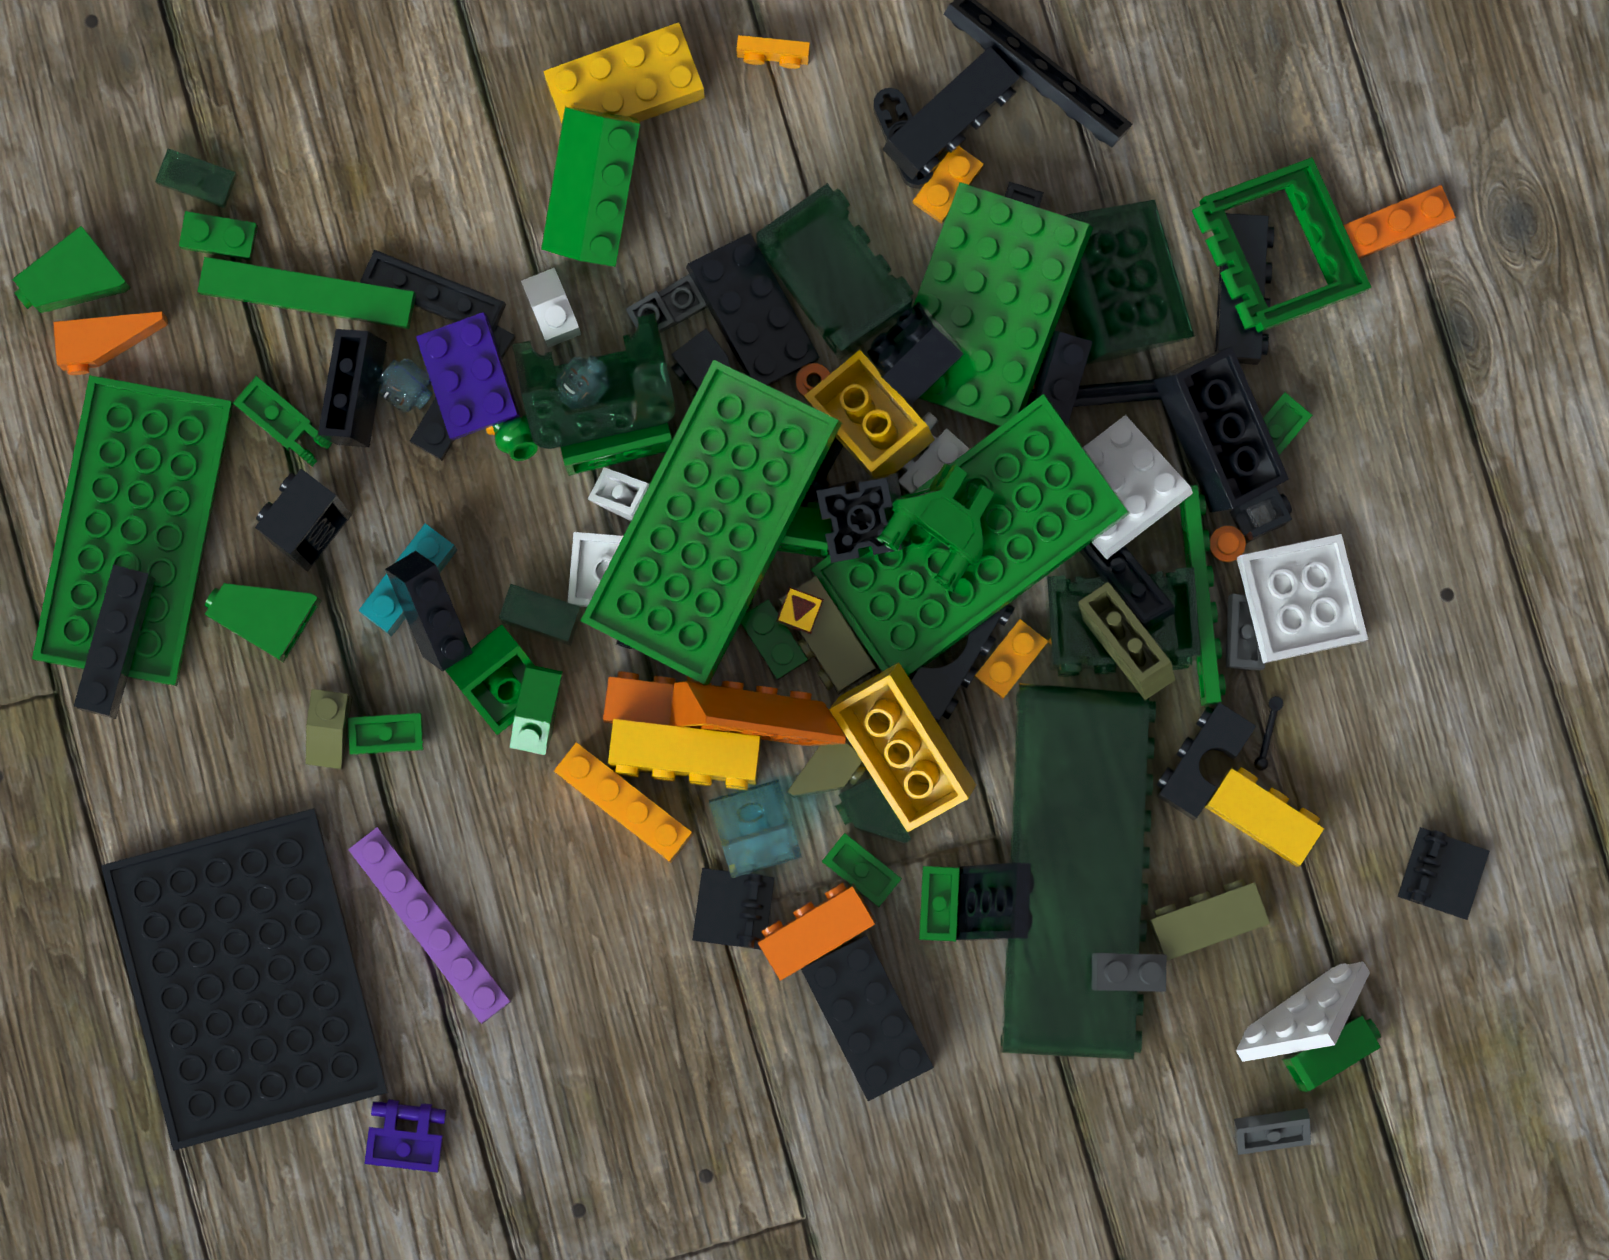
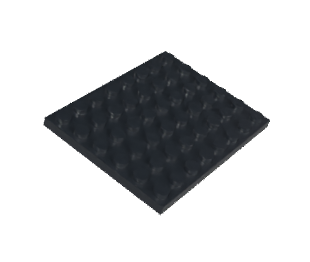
M315 808L101 865L173 1151L389 1093Z

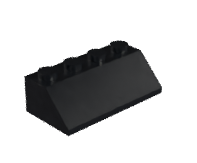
M1232 346L1182 365L1154 379L1211 513L1233 509L1289 480Z

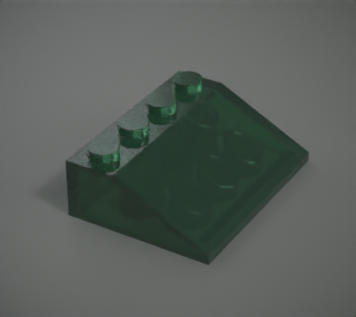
M1155 200L1065 215L1066 217L1090 224L1093 227L1066 299L1076 337L1092 341L1086 365L1121 358L1195 337Z

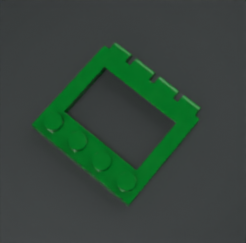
M1313 157L1205 196L1199 201L1200 206L1192 210L1201 233L1205 234L1212 231L1214 236L1207 238L1205 242L1216 266L1228 265L1229 269L1222 271L1220 275L1231 299L1234 300L1242 297L1244 301L1237 304L1235 308L1245 330L1256 327L1259 333L1359 295L1372 288ZM1285 189L1328 285L1268 308L1225 211Z

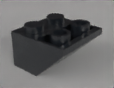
M919 301L913 307L905 309L897 318V323L887 333L884 332L878 335L873 340L871 348L867 351L881 377L910 405L964 355L956 341Z

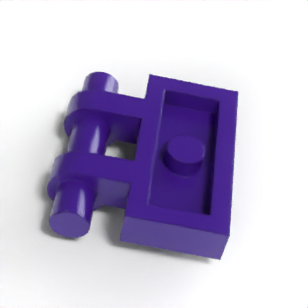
M388 1099L387 1103L373 1101L371 1116L385 1117L384 1128L369 1127L364 1164L438 1173L443 1135L429 1134L430 1123L445 1124L447 1110L433 1108L432 1104L421 1103L419 1107L402 1105L399 1100ZM397 1120L418 1121L417 1132L396 1130Z

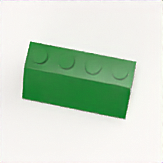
M565 106L541 250L578 261L616 267L640 128L637 118Z

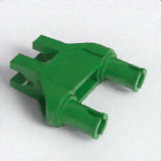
M944 464L928 489L906 494L895 499L892 504L894 514L882 533L877 537V540L881 543L886 542L884 544L886 547L898 551L900 544L913 524L924 529L949 548L950 555L933 580L937 584L941 582L940 586L954 592L956 585L968 566L974 565V563L977 564L982 556L983 537L980 517L992 499L994 492L984 485L978 487L975 484H971L960 502H957L953 497L966 477L967 472L957 465H952L951 467L948 464Z

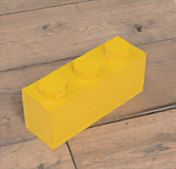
M1240 767L1238 771L1233 768L1228 770L1205 805V808L1295 867L1301 866L1324 830L1323 827L1318 825L1320 818L1305 808H1301L1298 812L1287 804L1289 798L1272 787L1269 791H1266L1256 784L1258 778L1246 769Z

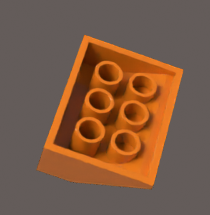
M688 676L687 681L674 683L670 726L760 736L761 740L801 746L845 744L846 736L824 702L811 700V693L790 691V697L777 695L778 688L756 686V692L743 690L744 683L722 681L721 686L704 685Z

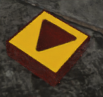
M789 587L776 622L811 635L824 599Z

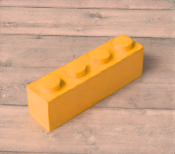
M577 742L554 770L559 777L670 863H672L693 836L689 829Z

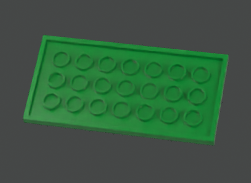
M713 360L580 621L704 685H709L842 422Z
M89 375L32 656L34 661L84 669L113 565L148 573L155 578L128 678L171 686L178 685L232 414V401Z
M1041 395L950 464L951 467L952 465H957L967 472L966 477L953 497L957 502H960L971 484H975L978 487L984 485L994 492L992 499L980 517L983 537L982 556L977 564L974 563V565L968 566L956 585L954 592L940 586L941 582L937 584L933 580L950 555L949 548L915 524L909 530L912 544L902 550L873 555L872 546H869L870 552L860 558L831 563L829 555L811 568L882 672L899 662L907 676L911 677L920 668L930 663L1130 514L1127 507L1046 395ZM937 474L914 492L928 489Z

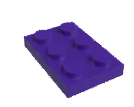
M482 312L416 336L451 440L520 416L486 313Z

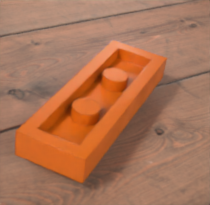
M1439 185L1349 222L1344 227L1358 258L1361 259L1453 221L1456 217L1442 185Z

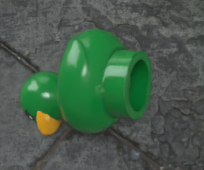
M529 415L516 417L486 428L487 434L495 435L494 440L497 448L509 454L511 459L515 461L527 460L538 450L536 442L540 433L539 426L535 419Z

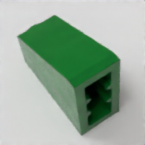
M82 226L12 279L19 287L14 293L27 309L34 306L40 313L125 293L131 288Z
M224 583L220 590L214 588L205 602V607L208 608L205 615L284 663L322 601L312 593Z
M1359 1015L1345 1023L1335 1045L1294 1052L1283 1058L1282 1061L1299 1090L1309 1092L1381 1048L1377 1041L1381 1038V1034L1371 1018L1365 1020L1363 1015Z

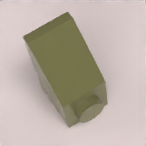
M316 689L311 690L306 724V765L335 769L343 768L348 718L350 717L353 698L349 694Z
M846 742L845 744L820 745L793 782L787 794L795 798L845 789L848 783L855 786L867 768L862 765L863 762L855 749Z

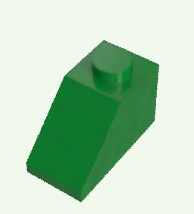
M527 664L515 711L509 748L542 755L546 754L553 734L563 671Z

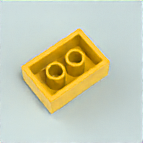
M858 350L804 395L809 406L842 422L835 437L871 477L896 473L935 440L928 425L905 399L881 377L877 368L861 350Z

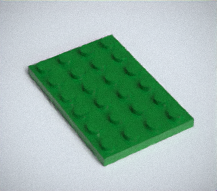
M960 182L914 305L919 301L956 341L964 355L918 399L999 427L1023 410L1027 405L1093 227L1090 224Z

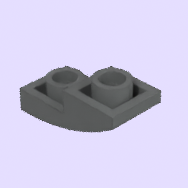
M690 274L665 289L659 292L657 290L626 308V311L642 339L647 340L707 308V305Z

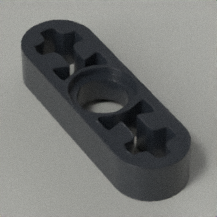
M885 88L875 96L873 104L874 114L887 142L913 116L904 95L899 90ZM888 97L891 102H899L895 107L898 120L903 116L907 119L894 123L890 128L886 125L892 123L890 112L880 109L884 105V98ZM897 165L904 183L915 189H920L929 182L934 172L933 170L926 177L923 175L922 179L918 180L916 177L911 180Z

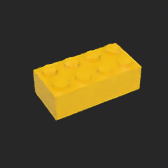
M679 22L543 71L561 124L565 106L634 117L641 122L705 99L702 82Z
M899 662L842 694L830 707V712L907 832L969 799L976 787L975 781Z
M613 719L608 764L611 768H616L615 772L619 776L639 778V771L652 773L654 780L675 782L676 776L689 777L690 784L711 786L712 780L726 781V788L748 790V784L756 785L761 737Z

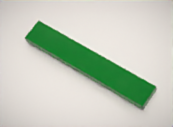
M204 257L197 291L201 295L405 329L410 328L416 298L414 291Z

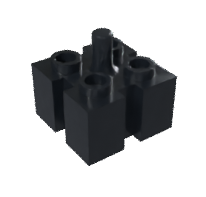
M897 473L867 478L858 483L859 489L856 488L855 481L829 485L816 491L822 520L829 518L832 520L833 531L825 534L831 563L860 558L870 552L869 546H872L873 555L894 551L884 545L886 542H879L877 537L882 533L894 514L892 510L893 502L896 498L902 496ZM909 532L898 550H902L912 544Z

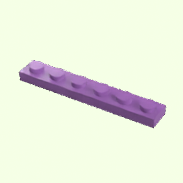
M378 827L348 849L481 1024L511 1002Z

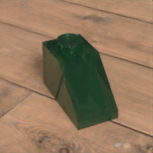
M872 777L838 795L841 803L835 807L845 825L852 823L855 830L903 845L911 842L908 832Z

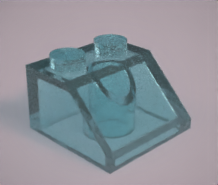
M779 779L748 788V790L737 791L709 800L731 878L802 857Z

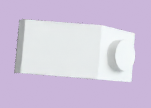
M555 268L521 281L548 348L581 335L580 328Z
M604 467L588 500L631 521L650 484Z

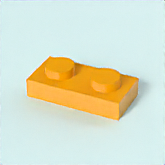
M738 35L737 58H743V62L747 64L763 65L765 61L779 62L781 67L797 69L800 68L801 64L808 65L810 42Z
M960 146L954 152H948L933 172L930 181L924 184L913 199V204L942 224L947 217L959 183L971 185L984 167V163Z
M1019 619L974 677L1000 698L1004 699L1046 646L1048 640Z

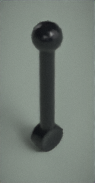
M1278 696L1272 697L1268 702L1270 714L1260 755L1254 761V766L1259 771H1263L1268 767L1266 757L1277 712L1283 707V700Z

